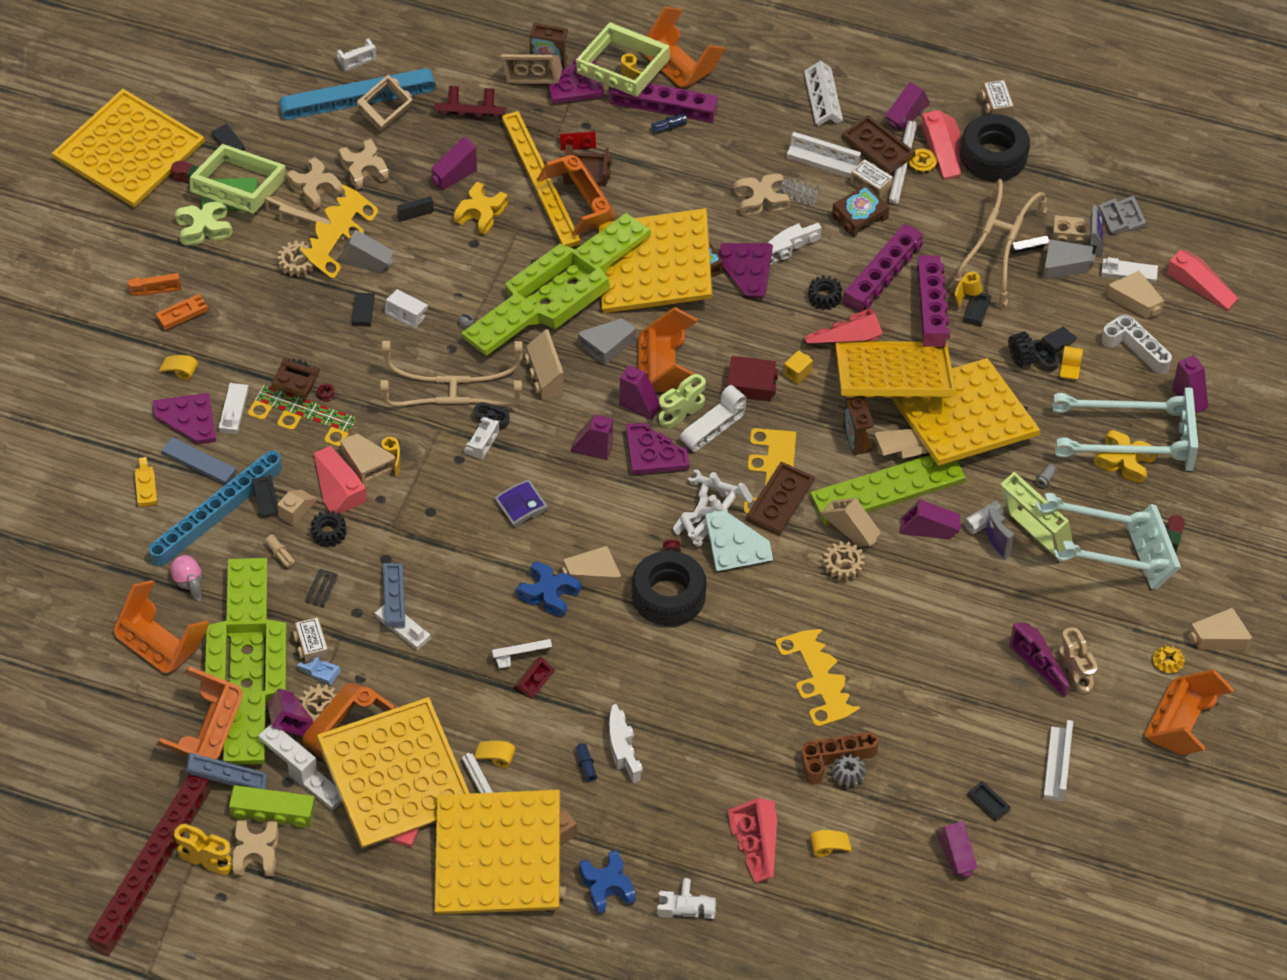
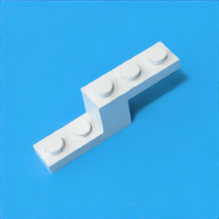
M271 724L258 735L262 743L288 763L289 776L331 811L342 803L336 785L317 771L316 758L283 730L273 728Z

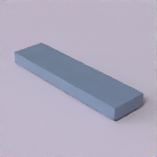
M173 437L162 449L163 455L224 485L236 473L235 467Z
M383 563L385 627H405L403 564Z
M189 753L185 772L187 774L232 786L266 788L267 773L194 753Z

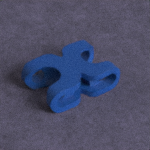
M534 562L530 567V574L539 582L532 585L520 583L515 589L516 596L530 605H538L544 602V610L557 617H563L567 612V605L559 596L563 594L578 595L582 589L580 581L565 573H560L554 577L553 569L550 566Z
M617 850L608 852L609 865L604 869L594 868L587 859L579 861V871L583 883L587 888L591 889V902L597 914L606 912L605 899L610 895L620 896L627 905L635 903L634 888L630 878L623 875L624 864Z

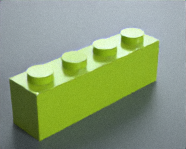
M235 785L229 804L230 816L236 819H252L257 822L277 821L278 825L290 824L301 828L311 827L316 807L315 796Z

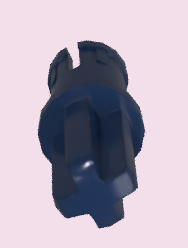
M684 113L674 117L668 116L664 120L652 123V131L657 133L667 129L672 130L675 127L686 125L687 119Z
M579 743L575 747L579 759L578 765L582 768L585 781L593 782L597 779L593 766L594 759L590 757L587 745Z

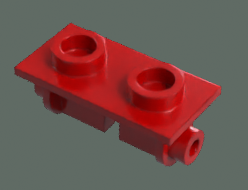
M596 131L560 134L561 150H565L566 145H573V150L596 148Z

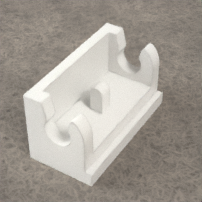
M369 38L365 39V46L345 54L341 50H337L338 55H336V59L344 71L376 59V47Z
M398 289L386 299L385 314L414 329L424 320L426 315L423 313L428 309V304Z
M485 417L481 418L478 429L470 442L466 443L464 454L480 460L484 459L499 434V421Z

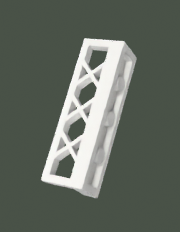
M820 60L804 71L815 122L820 126L831 119L836 124H839L843 121L832 70ZM817 71L814 79L811 78V74ZM817 83H819L820 86H819L817 92H815L814 89H815ZM820 96L823 97L820 105H817ZM823 109L826 110V115L820 118Z
M793 132L791 146L786 158L851 178V171L860 164L861 152ZM796 139L801 140L804 144L796 142ZM813 145H817V146H819L821 149H817V148H815ZM830 150L836 151L837 155L833 154ZM847 156L855 157V160L849 159Z
M1067 720L1066 728L1051 726L1043 799L1064 801L1073 721Z

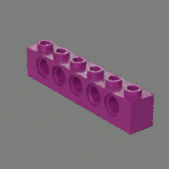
M648 83L637 97L611 87L610 104L671 116L684 113L687 119L713 123L718 108V96Z
M904 223L845 290L843 304L857 312L870 308L875 297L881 295L883 288L886 285H890L895 274H899L903 269V265L906 262H910L915 251L921 249L923 233Z
M918 255L917 262L923 346L946 347V339H950V328H946L949 325V315H945L948 310V304L944 302L946 300V289H943L945 287V276H942L944 274V263H941L940 256Z

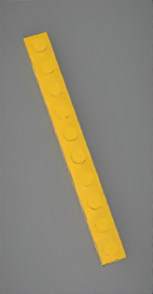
M519 111L502 115V122L560 244L570 248L581 245L579 236H573L572 234L575 228L551 178L540 182L537 180L545 165Z

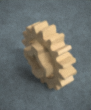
M295 241L294 244L288 242V247L282 246V251H278L277 257L279 269H283L284 274L290 272V276H293L295 273L297 277H300V273L307 275V270L312 272L313 267L316 266L309 261L299 248H311V244L305 245L304 241L298 244Z
M840 541L839 546L833 543L832 549L828 547L823 556V567H826L825 572H831V578L838 576L839 581L842 577L846 581H848L849 577L856 579V574L861 575L862 569L865 567V556L862 555V549L857 550V545L851 547L850 542L843 545V542Z
M317 684L316 689L310 686V692L304 690V697H299V701L315 721L337 693L334 687L329 690L327 684L324 688Z

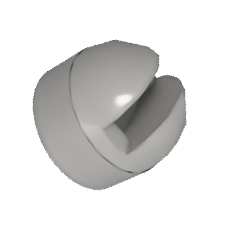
M464 313L459 318V326L462 329L466 330L474 324V319L469 313Z

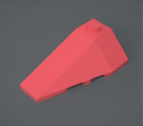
M940 110L922 113L921 130L931 152L937 158L936 164L943 180L960 177V130L955 119Z
M1179 250L1170 260L1167 271L1168 276L1226 311L1237 302L1238 297L1203 259L1188 250Z
M869 308L849 316V321L847 322L838 321L833 323L831 329L822 328L805 336L804 339L806 343L874 341L883 333L875 312Z
M331 446L314 453L323 502L330 513L333 510L335 515L337 512L341 514L367 502L365 486L356 473Z
M757 798L728 809L731 831L733 835L737 836L740 843L738 846L747 858L746 864L755 883L773 878L777 832L775 802Z

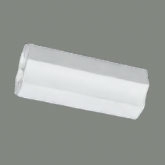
M993 501L965 519L964 525L971 534H975L986 527L988 509L991 506L1004 516V509L998 501Z

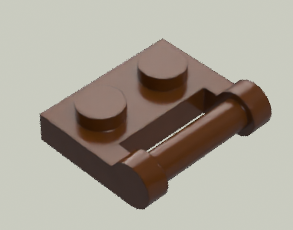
M284 357L272 381V387L307 398L319 376L320 368H311L291 362L290 359ZM289 368L305 374H309L310 376L308 378L292 372H288L287 370Z

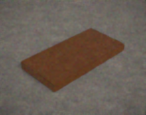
M869 115L841 134L846 142L889 174L916 156L913 149Z
M781 461L747 514L746 521L780 536L815 481V477Z

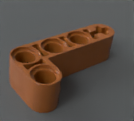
M873 732L806 742L802 747L801 763L806 780L810 784H819L823 780L824 765L834 764V761L840 759L842 754L846 758L850 753L852 758L857 756L860 759L874 757L878 752L879 737Z

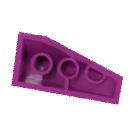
M1029 623L1013 624L1009 647L1063 697H1066L1069 683L1039 630L1032 627Z

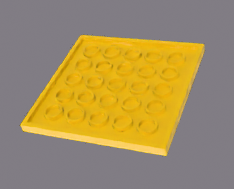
M122 89L52 152V157L135 208L172 173L171 166L174 162L185 161L205 142V139L202 135Z
M707 209L635 218L651 230V235L612 263L606 271L605 275L609 279L610 289L602 294L603 313L712 299ZM614 221L606 222L599 226V232Z
M904 341L835 342L841 396L850 398L855 396L867 398L874 396H883L885 398H892L893 396H902L904 398H911L913 396H921L922 398L956 397V387L947 342L946 347L923 346V342Z
M988 358L952 368L956 397L922 398L921 396H913L911 398H904L902 396H893L891 398L938 466L1040 435L1039 427Z
M429 697L316 736L361 848L437 822V795L470 794Z
M560 790L437 795L436 915L560 910Z

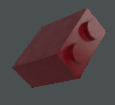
M731 356L727 387L733 385L746 396V399L771 402L772 394H776L777 387L774 380H778L779 369H776V361Z

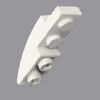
M816 223L802 228L800 224H796L772 238L768 242L773 245L770 265L791 257L793 249H798L806 244L820 240L822 230L820 224Z
M617 704L612 705L609 722L611 753L617 769L625 767L632 782L635 783L641 781L643 768L640 761H636L634 757L635 753L632 747L634 733L631 726H627L625 722L626 717L623 710H619Z

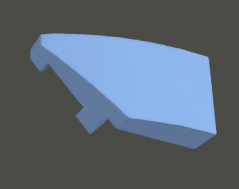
M319 657L314 658L312 662L306 664L301 662L297 665L298 669L303 673L330 686L341 672L339 666L320 661Z

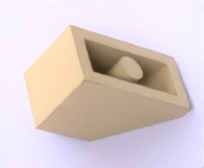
M303 490L289 491L277 504L278 517L295 526L316 503L317 498Z

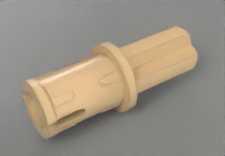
M270 535L265 539V544L271 549L273 556L278 558L285 567L290 568L295 563L294 559L286 551L287 547L282 545L275 535Z

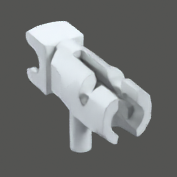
M684 878L681 895H674V892L669 891L659 892V902L664 905L660 904L657 906V915L672 918L673 915L698 918L699 914L703 913L704 918L715 919L716 898L704 895L692 896L690 894L691 880Z

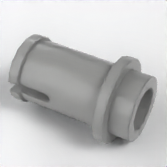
M1052 464L1046 465L1043 472L1037 475L1036 484L1041 488L1049 486L1050 480L1057 472L1056 467Z

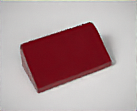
M540 657L530 665L513 688L532 699L555 670Z

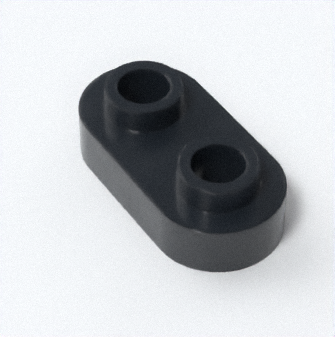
M1033 340L1034 348L1036 351H1039L1035 352L1037 354L1036 362L1046 371L1056 370L1059 365L1058 355L1045 348L1040 343L1041 340Z
M485 402L478 403L474 407V417L476 420L480 421L482 417L499 421V429L509 425L510 415L506 410Z

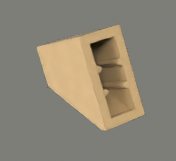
M1140 271L1121 278L1108 286L1107 297L1145 319L1157 316L1162 312L1164 300Z
M358 433L340 441L342 454L363 484L395 470V456Z
M856 498L833 500L821 513L858 547L873 545L877 541L876 538L881 534Z
M608 546L563 559L561 572L576 578L582 586L621 587V575Z
M1233 608L1193 623L1189 632L1190 641L1193 644L1195 643L1199 650H1247L1252 642V636Z

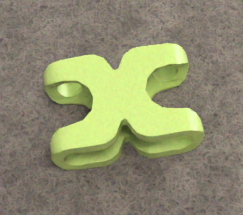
M216 201L206 203L202 210L197 206L177 209L174 215L177 223L180 225H190V227L181 230L179 236L181 243L184 245L200 244L204 241L205 236L213 241L229 238L233 233L231 224L227 221H216L227 215V205Z
M693 374L683 380L677 390L672 388L660 397L659 406L663 411L659 414V424L663 428L671 429L685 419L687 413L692 415L704 407L705 397L701 393L705 390L706 380L703 376ZM694 382L701 383L694 388L692 387V383ZM670 415L673 416V419L671 421L664 420Z

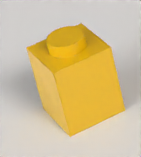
M798 350L784 363L783 375L798 385L812 372L813 360L810 356Z

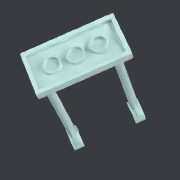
M1185 388L1183 396L1172 397L1166 402L1077 400L1064 393L1054 395L1055 403L1052 405L1053 411L1056 413H1064L1076 407L1165 409L1170 415L1180 416L1179 433H1182L1180 441L1173 443L1171 446L1079 444L1069 438H1059L1055 448L1056 456L1062 458L1069 457L1077 452L1169 454L1175 460L1185 461V471H1193L1198 451L1193 388Z
M1053 493L1045 494L1048 503L1040 504L1036 502L1041 513H1050L1059 509L1124 522V526L1130 533L1140 561L1080 550V547L1074 545L1072 541H1063L1066 551L1054 550L1059 561H1067L1074 557L1142 569L1151 589L1155 590L1161 587L1181 568L1157 505L1150 504L1143 512H1136L1128 516L1064 503L1061 498L1056 497Z

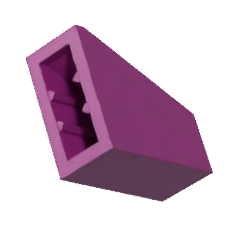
M909 82L886 113L887 123L894 129H905L908 121H913L929 106L930 102L925 91Z
M466 136L463 137L431 168L432 183L443 191L476 172V146Z
M1195 355L1178 361L1172 389L1177 396H1183L1185 388H1193L1195 414L1208 409L1205 369Z
M628 365L620 377L619 405L652 420L661 408L659 406V399L646 372Z
M595 414L577 433L571 452L608 460L613 446V418Z
M919 499L901 517L900 533L904 535L950 539L960 531V514Z
M278 688L267 703L273 728L303 736L314 721L292 692Z
M964 821L937 829L936 834L953 875L960 874L961 878L973 875L972 871L978 869Z

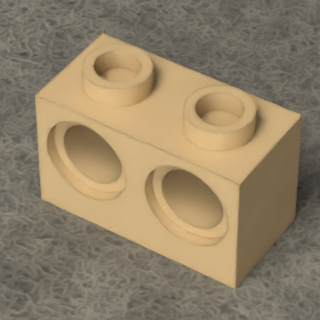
M1055 215L1052 240L1088 246L1090 219Z

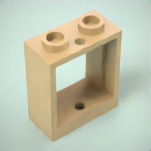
M387 75L357 101L356 108L381 133L412 106V96L407 90L404 91L400 87L397 79ZM388 87L404 104L384 120L368 102Z

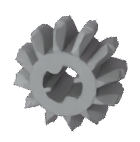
M851 753L847 758L842 754L840 759L834 761L832 767L834 781H838L839 786L845 784L847 789L850 785L856 788L858 783L862 784L866 776L864 761H860L859 756L852 758Z

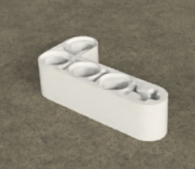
M1121 315L1104 327L1102 344L1104 346L1113 348L1124 342L1157 374H1166L1169 371L1172 359L1171 353L1133 317Z
M729 385L721 394V403L687 427L681 433L680 441L693 452L701 449L744 415L746 396L733 385Z

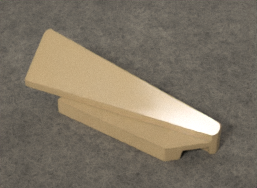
M267 196L265 198L266 211L278 214L281 222L315 233L316 222L331 224L329 219L317 216L280 197ZM342 233L338 240L344 242L346 236Z
M913 429L874 433L877 451L880 455L884 456L897 452V457L904 459L928 453Z

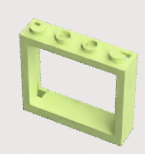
M609 22L576 59L577 73L637 97L669 61L670 46ZM611 41L654 58L636 80L592 64Z
M222 144L190 176V192L254 214L265 202V198L271 196L285 181L286 165ZM223 161L268 176L253 194L209 179L208 177Z
M1013 472L1000 484L1007 514L1057 559L1054 550L1066 551L1063 541L1073 542L1069 520L1058 510L1050 513H1041L1036 502L1046 504L1048 501L1016 472ZM1019 505L1023 507L1021 511L1017 508ZM1060 520L1063 522L1061 525L1056 524Z

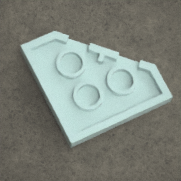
M723 510L705 514L715 571L773 560L770 541L727 511Z

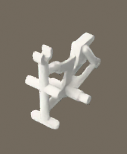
M694 470L693 472L696 477H689L688 480L693 486L702 483L698 494L700 501L694 512H684L673 527L675 534L679 535L686 528L694 546H701L703 539L708 535L706 519L696 528H694L693 524L698 523L702 519L701 516H705L707 513L723 510L728 512L727 509L737 495H741L746 502L750 503L753 497L744 483H739L738 486L721 482L715 472H712L709 475L710 478L702 476L699 470ZM710 486L715 487L721 497L727 496L722 504L715 495L708 497L707 492ZM708 499L710 500L712 507H706Z

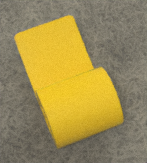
M625 54L621 58V73L632 80H636L642 72L637 70L636 56Z
M968 272L959 282L955 291L958 308H960L965 294L977 296L983 291L981 279L977 272Z
M1064 347L1060 378L1078 380L1083 349Z
M187 355L168 356L165 358L159 372L174 371L177 377L189 381L198 366V362L195 358Z
M386 437L381 442L382 448L395 456V476H398L400 471L399 442L395 437Z
M484 741L479 743L474 757L476 760L492 759L496 766L509 768L516 748L513 744L505 741Z
M819 830L810 835L813 852L816 857L828 856L832 853L833 849L852 851L848 834L845 832Z

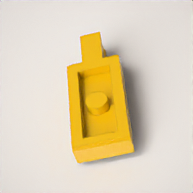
M147 457L139 458L140 468L135 469L138 507L158 505L153 467H148Z

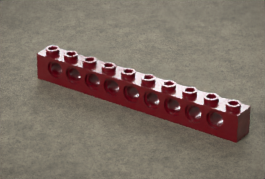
M191 774L188 775L89 934L88 939L91 949L110 956L178 846L174 837L175 829L181 824L190 825L210 794L207 779ZM182 832L180 836L183 837L186 832Z

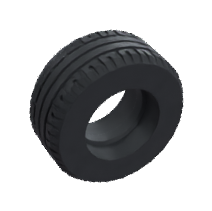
M988 114L971 121L964 129L960 149L962 163L972 174L988 181L1010 179L1019 174L1026 166L1030 147L1029 135L1018 121L1009 116ZM996 143L1006 147L1008 150L994 152L987 150L982 145Z
M661 551L647 556L637 565L632 577V601L642 617L654 624L676 626L692 620L700 613L706 599V575L696 560L681 552ZM670 580L682 584L686 590L676 596H664L655 592L652 587L661 581Z

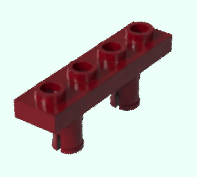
M449 86L448 102H436L434 110H438V114H449V111H454L456 115H467V112L474 113V116L484 117L486 113L492 114L491 117L502 118V115H505L507 112V107L494 104L495 88H484L483 104L470 105L460 104L459 86Z

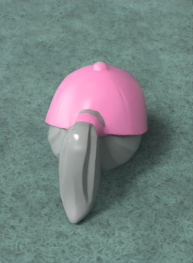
M182 555L177 557L170 567L172 579L181 588L190 590L191 596L197 602H201L202 589L200 582L202 570L191 556Z

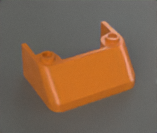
M664 6L646 37L670 46V59L662 67L661 71L678 86L689 87L713 71L726 48L708 45L696 63L676 45L680 38V31L674 24L683 10ZM645 55L652 62L654 58Z
M568 155L546 162L537 180L540 182L568 173L594 212L581 217L572 232L573 236L597 229L606 222L614 221L616 217L615 210L588 168L578 157Z
M676 307L643 329L638 338V369L646 372L655 392H667L672 388L677 390L683 380L695 374L676 364L675 349L684 343L685 330L695 324L697 318Z
M151 580L133 584L115 624V636L161 672H173L198 649L210 622L203 621L188 625L184 635L179 640L154 621L156 607L148 597L155 582Z
M189 666L184 674L203 681L200 694L204 699L212 702L198 739L185 736L176 744L160 738L156 745L188 757L189 753L217 759L242 700L243 692L238 685Z
M1215 669L1177 677L1169 684L1145 731V737L1150 742L1180 755L1204 751L1206 747L1191 733V730L1201 710L1211 709L1215 706L1218 696L1233 693L1234 689Z
M348 683L341 688L304 733L303 744L309 751L326 763L316 739L318 734L336 729L356 704L360 707H369L374 704L383 712L395 709V706L371 688Z

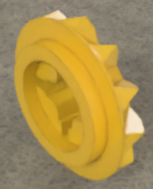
M927 149L914 150L916 156L908 161L910 168H914L916 172L920 170L924 173L925 171L930 172L932 168L936 167L937 158L933 152Z
M1165 644L1163 647L1157 648L1153 655V662L1157 669L1164 673H1176L1183 668L1185 655L1181 653V649H1176L1174 645L1168 647ZM1166 656H1173L1172 660L1165 661Z

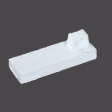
M1108 257L1107 259L1103 258L1101 277L1121 279L1140 271L1150 284H1156L1158 266L1119 261L1118 258Z
M229 384L219 424V432L238 434L249 391L248 385Z
M383 605L375 612V617L385 625ZM406 614L405 627H388L416 651L431 639V634Z
M551 639L495 649L491 651L492 659L496 660L498 668L510 667L511 655L551 648Z

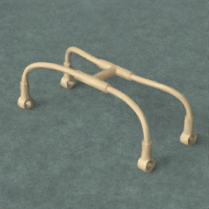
M998 179L990 198L995 207L992 209L986 222L982 237L960 265L950 292L955 295L957 286L962 279L963 269L990 234L992 227L1010 231L1007 238L1003 259L1002 290L995 304L998 309L1004 310L1008 304L1006 299L1007 267L1011 244L1016 238L1024 219L1023 216L1030 205L1041 196L1035 215L1043 218L1047 212V200L1044 192L1036 193L1025 204L1013 225L996 220L1003 197V182L1001 179Z
M382 341L383 358L388 367L397 374L415 380L449 383V397L393 402L388 399L389 380H381V394L387 405L408 406L424 403L470 404L485 402L494 406L513 407L518 405L522 398V380H514V397L516 400L513 402L457 397V383L493 380L515 371L523 358L522 341H515L516 362L511 368L498 374L482 377H427L404 372L396 368L390 361V341Z

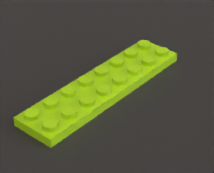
M931 455L812 491L810 492V497L826 526L832 523L821 513L833 500L856 498L868 513L964 483L966 477L957 460L938 466Z

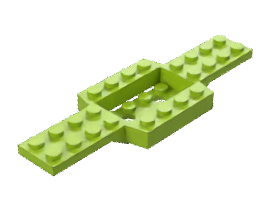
M625 213L576 250L563 244L557 245L506 282V290L510 298L461 333L462 338L487 356L528 325L544 324L554 329L558 328L610 289L609 279L605 275L610 265L651 235V230ZM567 268V270L564 273H562L561 275H557ZM554 277L553 281H551L547 285H544L546 282H548L550 279ZM570 280L578 281L576 284H568ZM538 288H540V290H539L538 292H536L534 295H530V294L533 293L535 290H537ZM543 300L550 301L549 304H540Z
M267 558L228 559L227 621L210 624L206 630L205 673L227 681V646L229 637L231 639L230 683L238 685L243 692L242 700L224 743V762L235 765L265 764V744L259 740L258 735L265 730L266 705L278 688L287 691V626L285 622L267 619ZM266 638V678L264 691V648ZM249 646L253 648V651L250 654H244L242 649ZM245 680H250L253 684L249 688H244L241 686V683Z

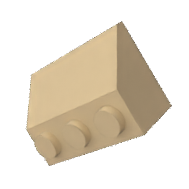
M501 55L507 83H559L563 70L560 56Z
M544 330L527 345V353L524 354L526 365L531 367L529 368L531 379H535V391L537 394L540 393L542 400L564 395V372L549 330Z

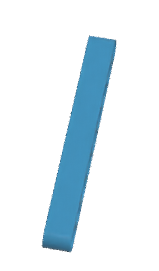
M430 69L390 75L391 78L397 79L400 87L404 91L407 90L411 96L431 92L436 88V83ZM385 77L284 96L279 100L282 116L284 119L291 120L356 107L357 101ZM386 87L368 104L397 99L398 97Z
M276 451L266 452L151 543L149 546L151 563L158 567L165 565L255 493L252 479L271 475L273 479L282 470L280 454Z

